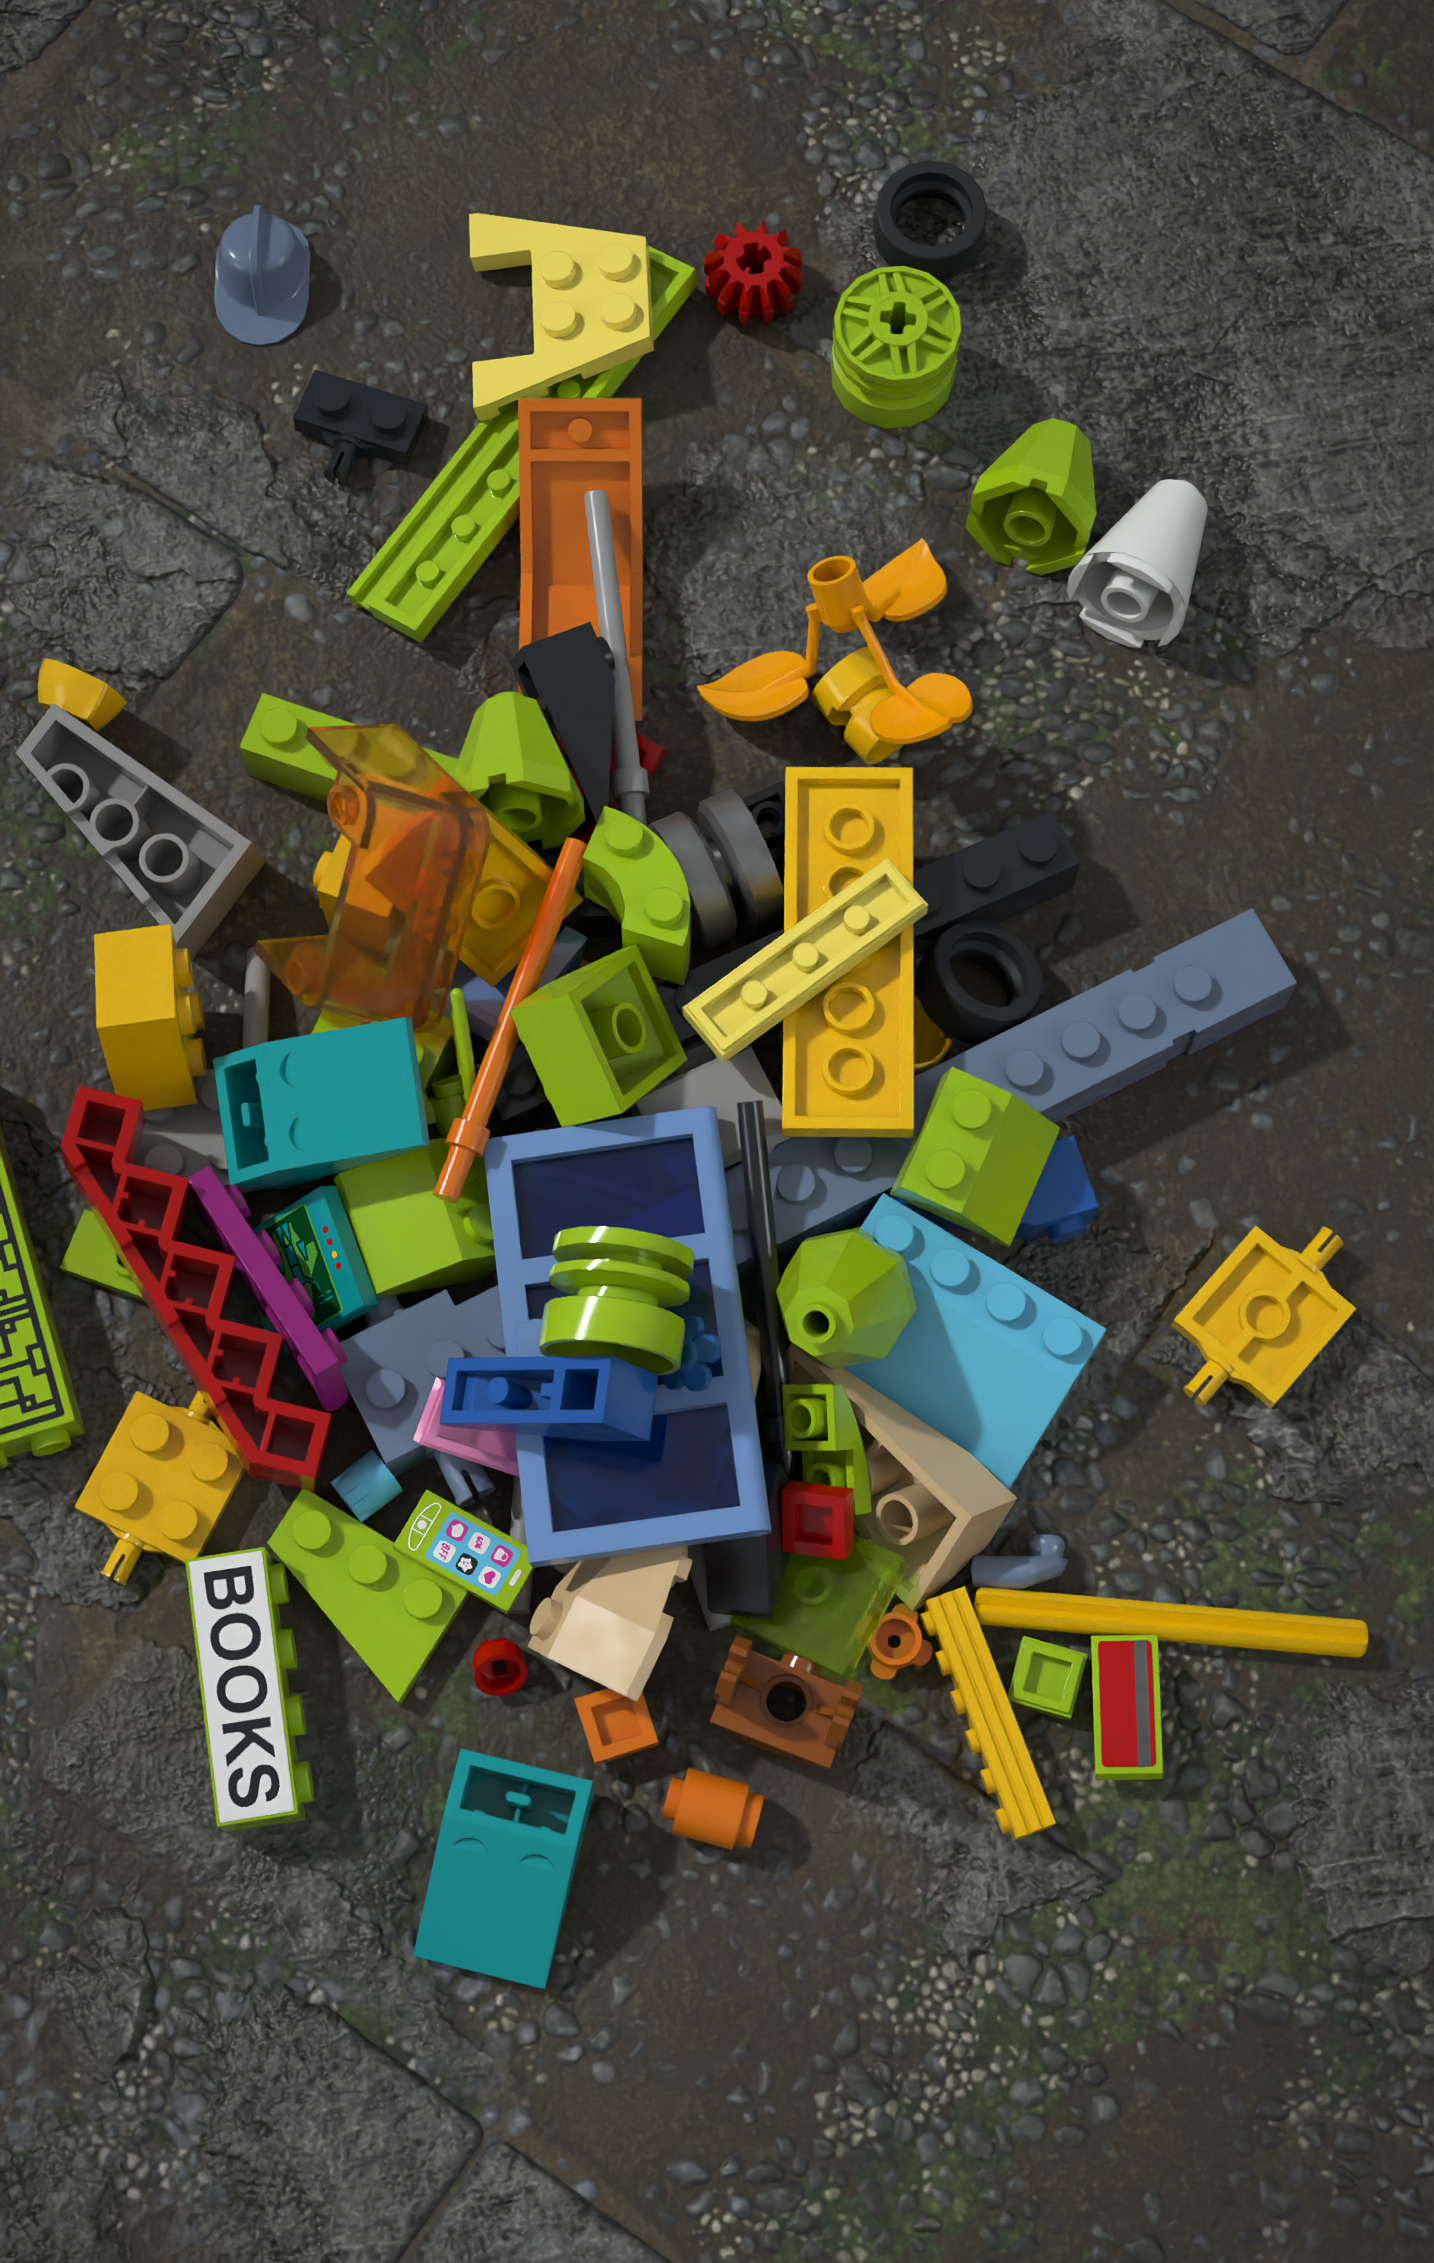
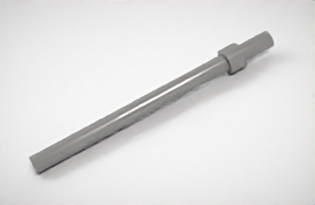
M591 490L584 494L599 632L600 636L609 644L615 661V670L612 672L615 679L612 743L616 770L610 773L612 797L615 802L620 803L621 812L647 826L644 800L650 796L647 770L640 767L609 497L608 492L605 490Z

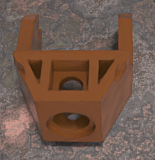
M736 1635L715 1688L714 1701L717 1704L710 1723L720 1727L738 1741L799 1765L819 1766L830 1769L836 1751L841 1750L864 1685L848 1679L845 1687L818 1677L821 1667L817 1664L784 1653L781 1662L752 1651V1641ZM788 1688L799 1693L805 1704V1710L802 1715L788 1722L780 1721L773 1717L766 1703L773 1692L778 1689Z

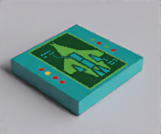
M336 1186L318 1187L252 1229L254 1234L264 1229L274 1242L283 1261L277 1268L285 1281L289 1282L297 1278L304 1287L315 1309V1312L309 1315L319 1332L327 1327L334 1332L379 1305ZM257 1306L264 1329L277 1333L268 1318L263 1316ZM284 1344L282 1358H291Z

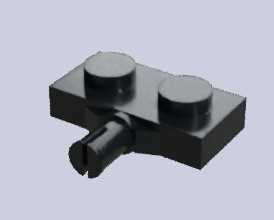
M314 370L293 420L295 431L323 439L335 449L323 475L331 483H335L337 478L338 485H346L358 457H380L407 466L427 422L428 408L427 404Z

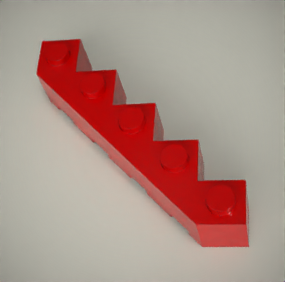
M78 1085L61 1143V1151L67 1171L251 1477L314 1492L331 1429V1414L271 1399L284 1352L283 1334L225 1320L237 1277L236 1256L179 1242L191 1201L189 1178L134 1165L145 1126L143 1102Z

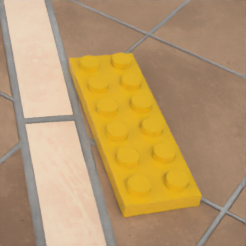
M786 767L784 933L886 858L891 861L913 887V768ZM913 924L783 1019L782 1137L913 1138Z

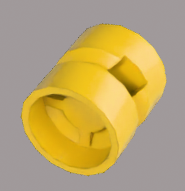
M869 647L860 648L843 658L815 686L811 694L812 703L831 725L835 727L846 726L844 740L865 764L873 765L879 763L904 745L882 741L874 735L869 722L873 708L881 701L894 696V694L890 691Z

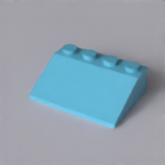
M882 1193L862 1224L861 1229L875 1237L872 1240L885 1249L890 1247L905 1257L917 1310L898 1337L899 1339L891 1352L884 1359L842 1368L971 1453L1010 1490L1098 1348L1106 1328L885 1193Z

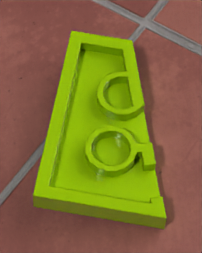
M302 1489L267 1543L397 1703L401 1705L470 1596V1593L396 1552L393 1549L394 1542L311 1491Z

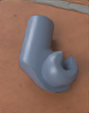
M1039 1534L1034 1535L1029 1541L1030 1556H974L971 1569L974 1588L1024 1589L1060 1576L1065 1570L1068 1561L1063 1558L1065 1550L1064 1540L1057 1535Z

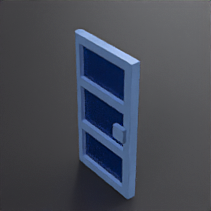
M703 1106L488 1138L484 1149L506 1357L545 1356L539 1349L544 1306L552 1299L572 1296L552 1286L549 1280L550 1268L559 1263V1261L555 1260L552 1253L554 1237L562 1230L586 1226L628 1228L658 1234L681 1242L692 1249L695 1256L693 1274L683 1279L689 1283L690 1298L682 1305L663 1309L671 1311L681 1318L685 1315L702 1318L705 1327L704 1334H715L719 1337L722 1348L721 1356L717 1361L705 1363L711 1370L712 1380L709 1387L704 1391L693 1392L688 1390L686 1386L681 1390H670L663 1384L661 1375L658 1376L650 1441H589L515 1433L529 1564L535 1568L753 1536L759 1537L771 1533L772 1529L716 1108Z

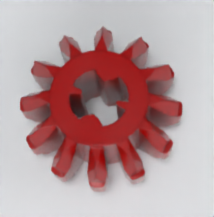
M764 220L758 225L756 232H748L738 221L736 227H734L733 238L718 233L717 238L714 240V252H708L704 258V273L707 276L705 279V292L708 295V299H717V309L722 317L737 310L739 311V321L744 327L751 319V315H759L769 325L771 320H773L774 309L789 314L790 309L793 307L794 295L800 294V291L803 289L804 275L800 270L802 268L801 252H799V248L789 247L790 238L787 236L786 230L769 236L768 226H766Z

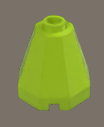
M1055 418L1033 424L979 477L972 494L971 508L967 516L965 528L993 561L1010 566L1013 557L1028 561L1025 571L1042 576L1075 566L1084 556L1096 517L1091 442L1077 425Z
M502 692L492 698H487L474 714L453 778L525 843L541 839L542 850L558 847L585 821L584 799L536 699L525 697L517 692Z
M860 1227L814 1236L804 1240L780 1277L776 1290L787 1339L832 1369L884 1359L891 1352L899 1339L898 1337L917 1310L905 1257L890 1247L885 1249L872 1240L875 1237Z

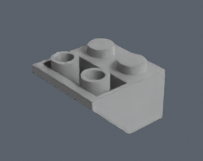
M703 1039L684 1047L683 1050L688 1060L629 1107L633 1117L703 1106L715 1107L724 1168L742 1161L737 1113L738 1102L763 1100L768 1154L779 1143L792 1138L782 1137V1106L750 1045L746 1046L725 1063L720 1061ZM693 1137L645 1144L677 1190L687 1185H699Z

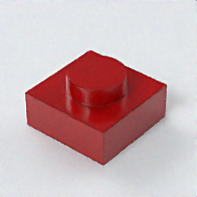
M791 1480L782 1489V1552L846 1560L854 1551V1489Z

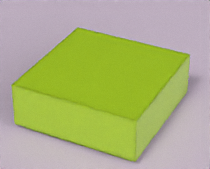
M1023 1636L1007 1692L1010 1704L1069 1721L1072 1717L1088 1654Z

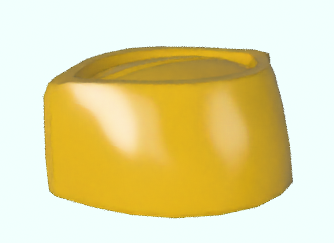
M48 658L43 659L38 677V703L45 711H48L54 703L88 728L97 732L107 725L127 704V701L115 689L102 680L62 662Z

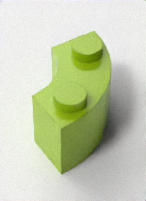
M604 806L583 855L585 898L605 907L618 921L622 928V948L637 944L650 976L684 986L690 963L691 936L690 897L683 871L671 850L647 826L621 811Z

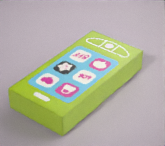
M427 1489L393 1545V1549L396 1552L509 1615L535 1570L529 1564L526 1545Z

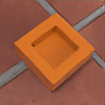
M610 1688L574 1699L595 1766L659 1745L643 1692L638 1701L632 1700Z

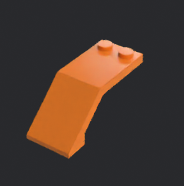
M519 398L521 554L519 650L523 646L591 622L596 636H600L584 494L591 490L607 491L635 721H642V398ZM518 684V693L523 695L521 688Z

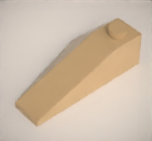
M791 1343L787 1349L790 1383L842 1384L857 1420L868 1467L872 1513L854 1515V1527L863 1543L857 1546V1549L867 1566L912 1611L921 1608L926 1600L935 1595L974 1556H977L989 1544L1016 1502L1017 1497L971 1453L844 1368L832 1369L799 1346Z
M716 1440L660 1497L630 1506L614 1524L710 1510L731 1446ZM688 1546L579 1561L556 1586L551 1598H545L537 1607L530 1624V1633L533 1636L527 1647L632 1700L638 1701L667 1640L674 1619L663 1613L669 1591L676 1582L681 1583L687 1580L693 1562L692 1559L688 1558Z

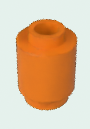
M688 1767L685 1780L671 1778L661 1817L674 1820L671 1834L733 1850L734 1844L751 1848L764 1795L750 1792V1784Z

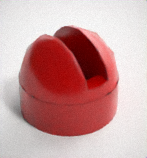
M500 1637L501 1639L490 1641L485 1640L474 1653L472 1668L475 1683L482 1692L491 1696L509 1695L521 1688L527 1679L528 1672L524 1654L517 1643L507 1637ZM504 1659L507 1670L493 1672L492 1662Z

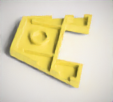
M481 213L469 214L470 259L475 272L532 265L534 353L472 362L473 408L478 421L489 420L501 415L499 407L519 398L544 397L549 394V386L577 374H580L584 380L654 350L650 251L645 236Z

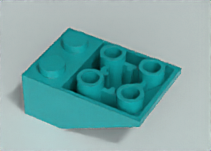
M403 1017L260 1043L213 1059L230 1186L282 1190L430 1146L412 1018Z
M460 1749L443 1814L413 1956L545 1989L595 1793L593 1781Z

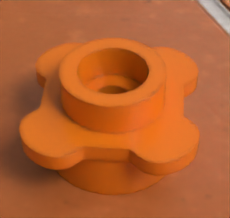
M906 1604L896 1605L891 1613L884 1614L877 1620L871 1617L864 1618L857 1626L856 1637L860 1643L867 1646L872 1658L870 1665L871 1673L880 1680H891L894 1678L897 1670L911 1664L921 1667L926 1665L931 1659L932 1645L927 1640L922 1639L921 1630L916 1623L918 1613L916 1610L912 1611ZM891 1636H897L901 1644L897 1648H892L888 1644V1639Z

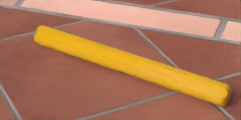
M992 1587L978 1588L974 1594L973 1609L980 1625L1104 1636L1158 1635V1640L1352 1658L1363 1656L1368 1646L1367 1623L1363 1620Z

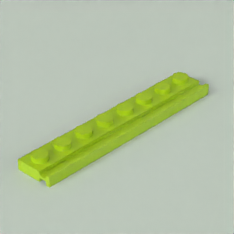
M648 246L650 251L653 338L655 341L697 287L699 279L695 268ZM643 355L584 380L580 374L549 386V394L541 398H611ZM518 400L499 407L501 415L479 422L346 592L353 606L359 609L361 607L372 612L373 616L378 620L422 643L520 516Z

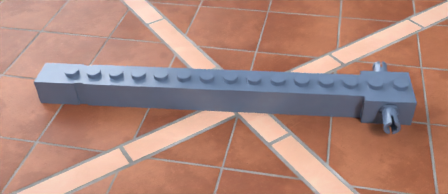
M1251 908L1153 957L1150 965L1134 973L1129 969L915 1076L913 1138L793 1137L775 1146L773 1151L768 1154L778 1262L794 1255L801 1243L807 1238L839 1232L867 1218L882 1193L889 1196L938 1081L951 1067H955L1014 1094L1051 1122L1056 1123L1165 1068L1168 1060L1184 1052L1188 1056L1285 1007L1297 982L1254 909ZM742 1163L725 1171L739 1282L753 1275ZM699 1185L615 1227L658 1234L667 1238L705 1233ZM709 1262L694 1264L693 1274L683 1279L689 1283V1300L682 1305L663 1309L695 1305L713 1296ZM497 1285L457 1306L454 1305L447 1290L410 1308H402L396 1295L376 1297L379 1305L363 1314L368 1324L365 1330L340 1342L348 1359V1362L340 1367L344 1382L387 1468L396 1477L432 1458H436L444 1478L456 1499L457 1507L463 1508L475 1503L473 1495L464 1479L467 1476L470 1477L480 1499L486 1498L495 1491L496 1487L490 1481L483 1465L418 1444L413 1438L436 1377L446 1380L449 1358L506 1357L499 1286ZM552 1285L527 1288L530 1320L543 1319L544 1306L550 1300L572 1295L566 1294Z

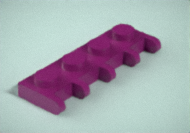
M210 1166L187 1177L189 1178L190 1191L199 1218L204 1226L209 1228L224 1253L236 1256L239 1276L255 1298L263 1316L268 1318L277 1333L283 1334V1343L287 1347L290 1357L295 1365L300 1367L312 1385L320 1403L328 1412L340 1408L348 1399L340 1366L348 1362V1359L333 1331L327 1327L319 1332L309 1315L315 1312V1309L304 1287L297 1278L289 1282L285 1281L277 1268L283 1261L274 1242L264 1229L254 1234L245 1218L251 1216L250 1210L236 1186H230V1183L223 1186Z

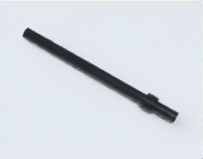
M763 1100L744 1101L737 1103L767 1409V1413L761 1415L763 1442L770 1443L772 1464H780L790 1481H800L797 1450H785L782 1384H790L785 1327L776 1293L780 1282Z

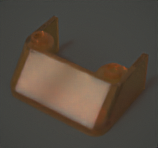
M398 724L308 727L305 739L337 770L334 786L328 794L327 809L330 819L351 843V848L329 934L256 940L254 952L304 1006L370 1024L373 1021L381 1022L408 1017L412 1018L414 1034L432 1032L439 1026L443 1016L489 850L490 826L486 812Z

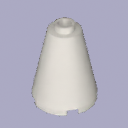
M1174 479L1157 482L1073 568L1067 587L1069 599L1071 601L1074 594L1076 595L1083 607L1079 615L1081 619L1105 638L1128 647L1141 648L1145 640L1161 639L1157 647L1167 645L1179 634L1186 618L1208 512V506L1204 497L1194 485L1187 481Z

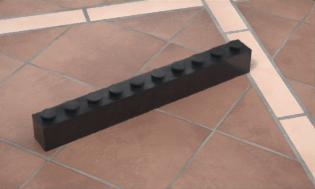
M1052 810L913 871V888L928 904L927 914L913 923V961L924 956L938 936L954 923L973 919L998 923L1073 889L1080 861ZM784 929L689 970L684 986L670 981H664L655 985L682 1048L702 1040L700 1035L683 1016L682 1007L784 934ZM524 1044L516 1047L492 1109L504 1136L532 1132L558 1120L551 1103L545 1095L544 1087ZM481 1063L477 1065L478 1071L480 1069Z

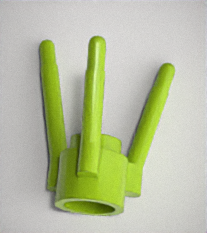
M454 988L450 993L452 1003L450 1015L459 1075L433 1083L431 1086L434 1096L429 1099L422 1089L427 1125L436 1122L440 1137H447L453 1119L462 1117L476 1079L467 1011L465 1009L463 992L460 988Z

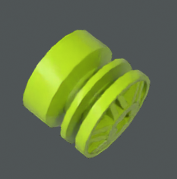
M907 266L880 267L858 277L842 293L834 314L831 352L832 386L843 407L862 422L885 429L911 427L931 418L948 400L955 380L957 353L961 337L959 306L948 287L927 272ZM891 332H899L903 334H893Z
M586 1226L565 1229L556 1234L552 1253L555 1260L559 1261V1263L550 1268L549 1280L552 1286L572 1296L555 1298L545 1304L539 1341L541 1353L545 1356L612 1355L656 1373L658 1376L672 1374L679 1370L686 1325L683 1318L663 1308L679 1306L689 1300V1283L683 1279L693 1274L695 1260L693 1250L681 1242L628 1228Z

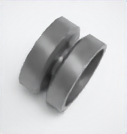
M727 789L699 802V828L690 817L682 812H675L648 824V828L671 850L683 871L690 897V934L702 950H708L735 938L737 928L735 910L745 922L753 927L762 926L784 916V890L775 863L753 816L741 797L733 789Z

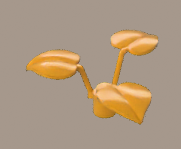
M923 538L887 563L863 583L854 559L848 556L826 558L816 563L809 570L807 579L815 603L805 607L809 620L805 660L801 655L794 652L774 651L743 663L715 682L697 685L701 698L712 709L731 719L753 722L780 716L802 703L809 695V688L805 679L811 677L816 672L820 622H823L830 626L832 631L837 633L851 632L859 628L890 691L894 694V696L878 703L870 714L869 723L871 729L880 740L892 744H909L923 741L948 730L953 723L963 722L970 716L973 710V702L967 686L956 677L948 674L929 673L919 677L905 688L898 681L868 621L878 622L883 617L894 622L909 620L932 609L946 595L948 585L945 574L934 559Z

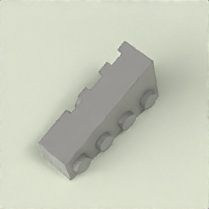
M54 703L16 752L19 758L160 925H172L176 945L180 949L188 948L191 960L194 959L266 862L265 858L251 841Z

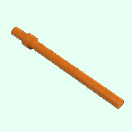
M566 838L464 1112L461 1118L453 1119L445 1141V1145L450 1149L433 1195L441 1200L458 1203L474 1157L481 1158L491 1133L486 1128L519 1039L516 1025L509 1010L537 991L583 867V855L588 845L578 839Z

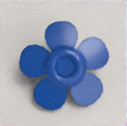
M685 1315L682 1317L686 1328L680 1369L672 1374L661 1375V1380L670 1390H681L686 1386L690 1391L701 1392L709 1387L712 1380L711 1370L705 1363H714L719 1359L722 1351L721 1342L715 1334H704L705 1327L702 1318Z

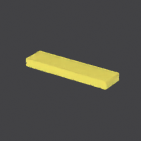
M886 858L682 1007L683 1016L720 1061L725 1063L926 915L928 904L891 861Z

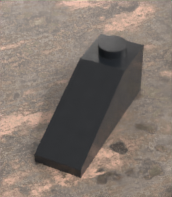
M591 622L523 646L510 661L523 695L536 699L584 799L585 821L579 826L582 834L595 829L604 806L608 807L615 679L612 674L615 670V661L611 648L602 636H596Z

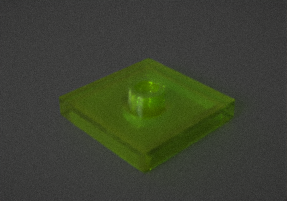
M855 1534L854 1551L846 1560L789 1553L774 1619L733 1615L730 1621L736 1628L792 1655L811 1661L820 1666L821 1669L848 1681L910 1564L905 1557Z

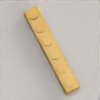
M965 1586L926 1600L924 1604L926 1612L920 1614L921 1621L927 1636L935 1635L940 1651L935 1652L939 1669L943 1676L950 1674L955 1690L950 1691V1697L958 1715L965 1714L970 1729L965 1731V1736L972 1754L980 1753L985 1769L980 1770V1776L988 1795L992 1793L996 1795L1000 1809L995 1810V1815L1002 1833H1010L1012 1840L1016 1841L1053 1827L1056 1822Z

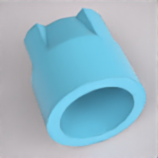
M372 1449L330 1481L341 1499L361 1523L403 1492L398 1481Z

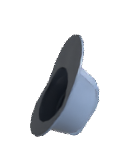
M254 205L252 213L241 216L228 226L223 233L215 263L214 302L217 318L228 334L242 343L256 346L279 343L297 330L305 319L309 303L311 257L308 240L299 228L274 214L267 213L262 205Z

